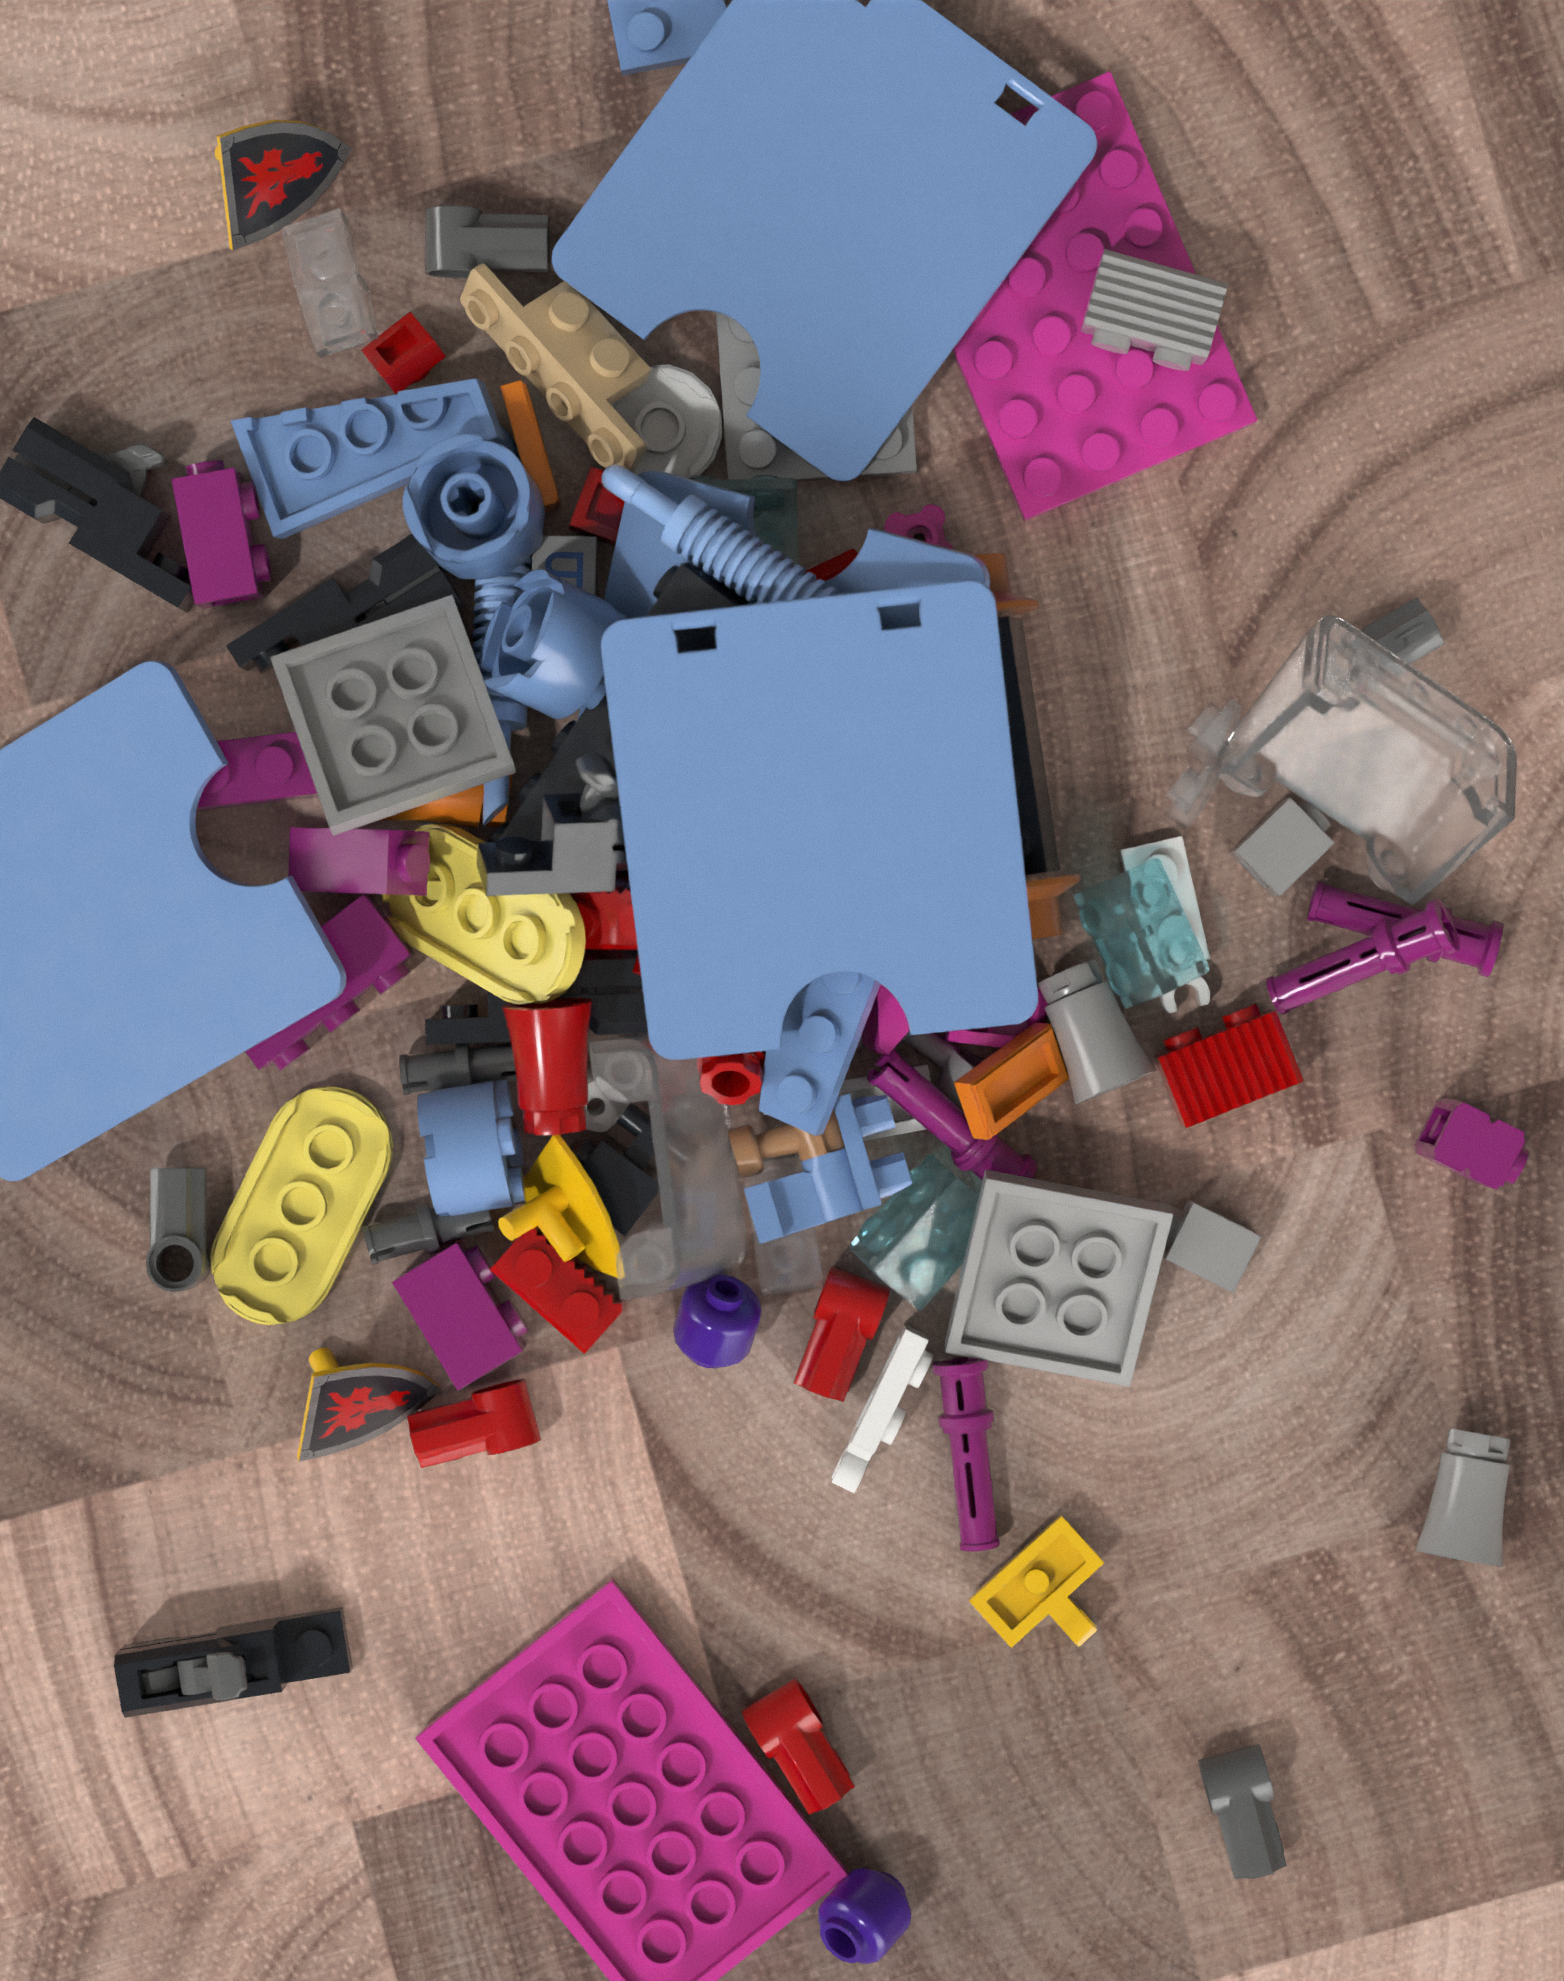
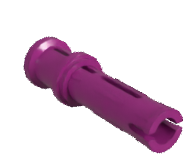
M1317 881L1310 900L1306 920L1311 922L1317 921L1362 933L1366 936H1372L1373 928L1377 927L1378 922L1389 919L1395 923L1422 910L1324 884V882ZM1446 907L1456 928L1460 949L1451 954H1447L1442 950L1426 957V960L1437 963L1440 958L1476 967L1479 975L1489 977L1500 948L1504 928L1503 922L1493 920L1490 925L1453 916L1451 908Z
M1438 898L1426 902V910L1395 923L1389 919L1378 922L1377 927L1373 928V935L1332 953L1325 954L1275 977H1268L1266 985L1273 1005L1280 1014L1285 1015L1290 1010L1333 992L1340 991L1386 970L1391 974L1397 973L1401 975L1410 971L1411 963L1444 950L1447 954L1459 951L1458 934L1446 907Z
M893 1049L888 1055L883 1054L874 1063L882 1071L878 1072L875 1069H870L867 1081L877 1086L951 1149V1159H953V1164L959 1170L964 1172L970 1170L981 1180H983L985 1170L1033 1178L1037 1169V1161L1029 1154H1018L998 1136L999 1133L990 1140L974 1139L964 1111L901 1058L896 1050Z
M964 1356L935 1361L932 1363L933 1374L940 1376L943 1413L938 1416V1424L942 1428L943 1433L949 1434L954 1490L961 1540L959 1543L960 1550L973 1552L999 1547L1000 1542L999 1538H997L993 1483L986 1430L992 1428V1422H994L993 1410L986 1406L983 1371L989 1368L988 1360Z

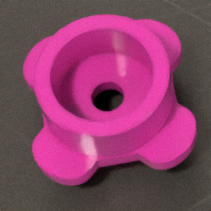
M926 505L921 512L907 516L896 512L891 514L885 522V532L912 539L915 534L920 533L924 535L926 543L954 550L952 544L946 541L942 527L946 519L945 513L937 505Z

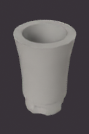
M1095 959L1066 969L1038 983L1044 999L1049 1004L1044 1009L1056 1034L1067 1067L1075 1105L1108 1093L1157 1071L1131 1030L1118 1005L1109 981L1103 982Z
M1449 1428L1446 1441L1447 1453L1441 1452L1433 1495L1415 1551L1503 1567L1502 1529L1505 1493L1510 1465L1503 1463L1507 1460L1510 1439Z

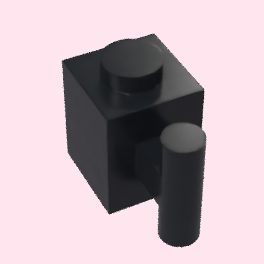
M632 1102L616 1121L636 1137L628 1149L607 1134L598 1146L587 1139L575 1155L595 1185L609 1214L613 1228L624 1236L627 1235L667 1181L665 1176L648 1164L656 1152L677 1167L692 1148Z

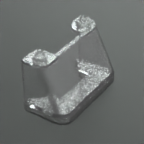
M1327 615L1322 617L1306 632L1220 748L1217 756L1215 775L1222 779L1234 792L1246 794L1250 797H1261L1277 781L1366 840L1367 870L1372 881L1382 890L1393 892L1412 906L1515 819L1517 755L1511 739L1504 730L1488 717L1338 616Z
M648 1033L596 1038L590 1041L589 1050L592 1074L597 1088L603 1095L616 1102L630 1103L648 1100L663 1217L662 1220L650 1221L648 1230L633 1234L623 1243L617 1255L620 1300L654 1296L711 1280L715 1276L731 1274L741 1265L746 1255L747 1238L738 1167L727 1131L733 1129L730 1105L719 1104L713 1096L702 1092L699 1084L697 1058L670 1060L660 1056L651 1046Z

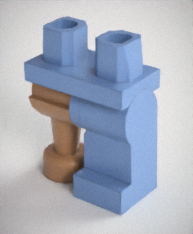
M850 1093L837 1097L824 1134L814 1136L787 1123L755 1135L751 1125H743L727 1130L741 1179L762 1173L764 1171V1159L798 1153L803 1172L744 1188L759 1244L882 1205L881 1198L891 1196L912 1185L903 1152L869 1162L863 1137L896 1128L887 1095L867 1096L851 1100Z

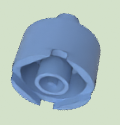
M467 434L453 436L434 444L418 459L415 464L416 470L410 479L409 485L405 486L403 494L404 516L414 537L443 568L461 579H490L514 570L532 553L538 550L544 536L545 508L543 498L537 484L512 451L480 436ZM480 499L482 503L479 504V511L471 515L472 507L470 504Z
M545 570L531 571L514 585L524 591L513 606L502 601L490 622L481 650L480 665L482 669L491 672V679H485L484 682L487 687L555 719L568 717L581 706L593 709L601 702L606 693L601 654L602 636L610 625L618 620L626 619V616L616 611L611 603Z
M508 1079L432 1090L428 1093L418 1094L417 1110L420 1137L425 1138L427 1155L423 1159L436 1214H439V1217L456 1216L527 1203L525 1183L521 1166H524L523 1148L519 1129H513L510 1116H513V1104Z

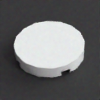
M669 364L653 365V367H650L652 370L643 385L612 404L613 408L646 444V450L634 474L638 475L645 471H662L697 481L715 462L723 439L721 411L711 389L692 372Z

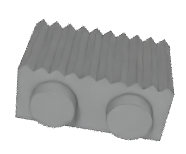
M1104 249L1080 331L1086 334H1093L1091 344L1110 352L1128 354L1131 345L1147 351H1154L1152 361L1171 369L1189 371L1191 362L1203 365L1208 358L1228 283Z

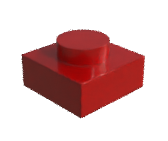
M408 312L361 349L362 353L395 395L399 391L406 389L409 385L422 380L432 367L446 357L411 312Z
M591 466L569 524V530L588 537H597L599 541L615 546L625 501L604 487L602 483L603 471Z

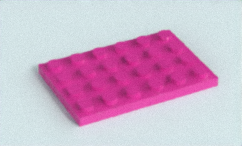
M1110 71L1051 96L1093 129L1097 139L1095 156L952 350L1024 522L1251 426L1258 421L1218 325L1214 333L1208 358L1203 365L1191 362L1189 371H1181L1159 365L1152 361L1154 351H1147L1131 345L1128 354H1120L1098 348L1091 344L1093 334H1086L1080 331L1104 249L1196 274ZM1032 104L1010 115L1023 125H1026L1033 114L1039 111V109Z
M613 1577L417 1733L415 1737L416 1741L609 1981H717L848 1876L846 1867Z

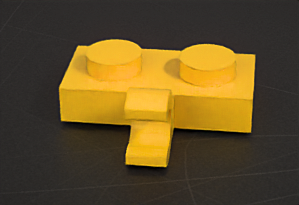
M1060 1514L969 1598V1602L1011 1648L1048 1614L1079 1647L1097 1629L1093 1621L1069 1595L1104 1564V1560L1064 1516Z

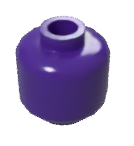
M710 1274L696 1278L685 1288L673 1326L675 1343L684 1355L699 1366L720 1368L738 1364L750 1353L762 1315L759 1298L748 1285L732 1276Z
M868 1868L851 1870L848 1876L842 1879L824 1899L818 1909L820 1936L826 1948L835 1957L844 1962H858L862 1964L878 1962L910 1926L912 1913L904 1887L894 1876L886 1872H879Z

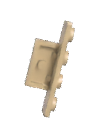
M484 263L473 268L460 297V302L465 307V311L472 323L478 328L485 330L505 352L513 369L519 374L526 376L547 399V403L555 416L567 422L588 445L589 451L597 463L605 468L618 464L634 473L646 450V444L613 408L612 404L643 385L652 369L591 301L565 281L523 307Z

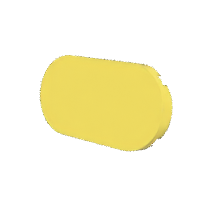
M428 824L419 826V828L414 830L429 832L428 853L430 869L428 872L427 896L382 894L383 902H389L390 911L393 917H388L400 938L410 946L507 1002L513 1004H538L549 1002L562 995L576 979L585 953L584 924L579 908L569 893L486 896L477 869V843L486 842L457 826L449 824Z
M317 1087L302 1092L286 1102L272 1120L222 1222L211 1250L212 1275L214 1274L215 1283L219 1288L218 1291L226 1305L239 1316L263 1325L296 1321L314 1311L330 1293L385 1181L392 1162L393 1141L389 1125L382 1112L367 1097L344 1087Z

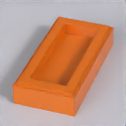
M522 380L501 385L500 388L522 465L531 475L541 492L545 513L558 510L561 502L526 382L523 383Z
M1034 1023L956 1080L954 1085L972 1137L974 1139L990 1140L1068 1081L1069 1077L1051 1024Z

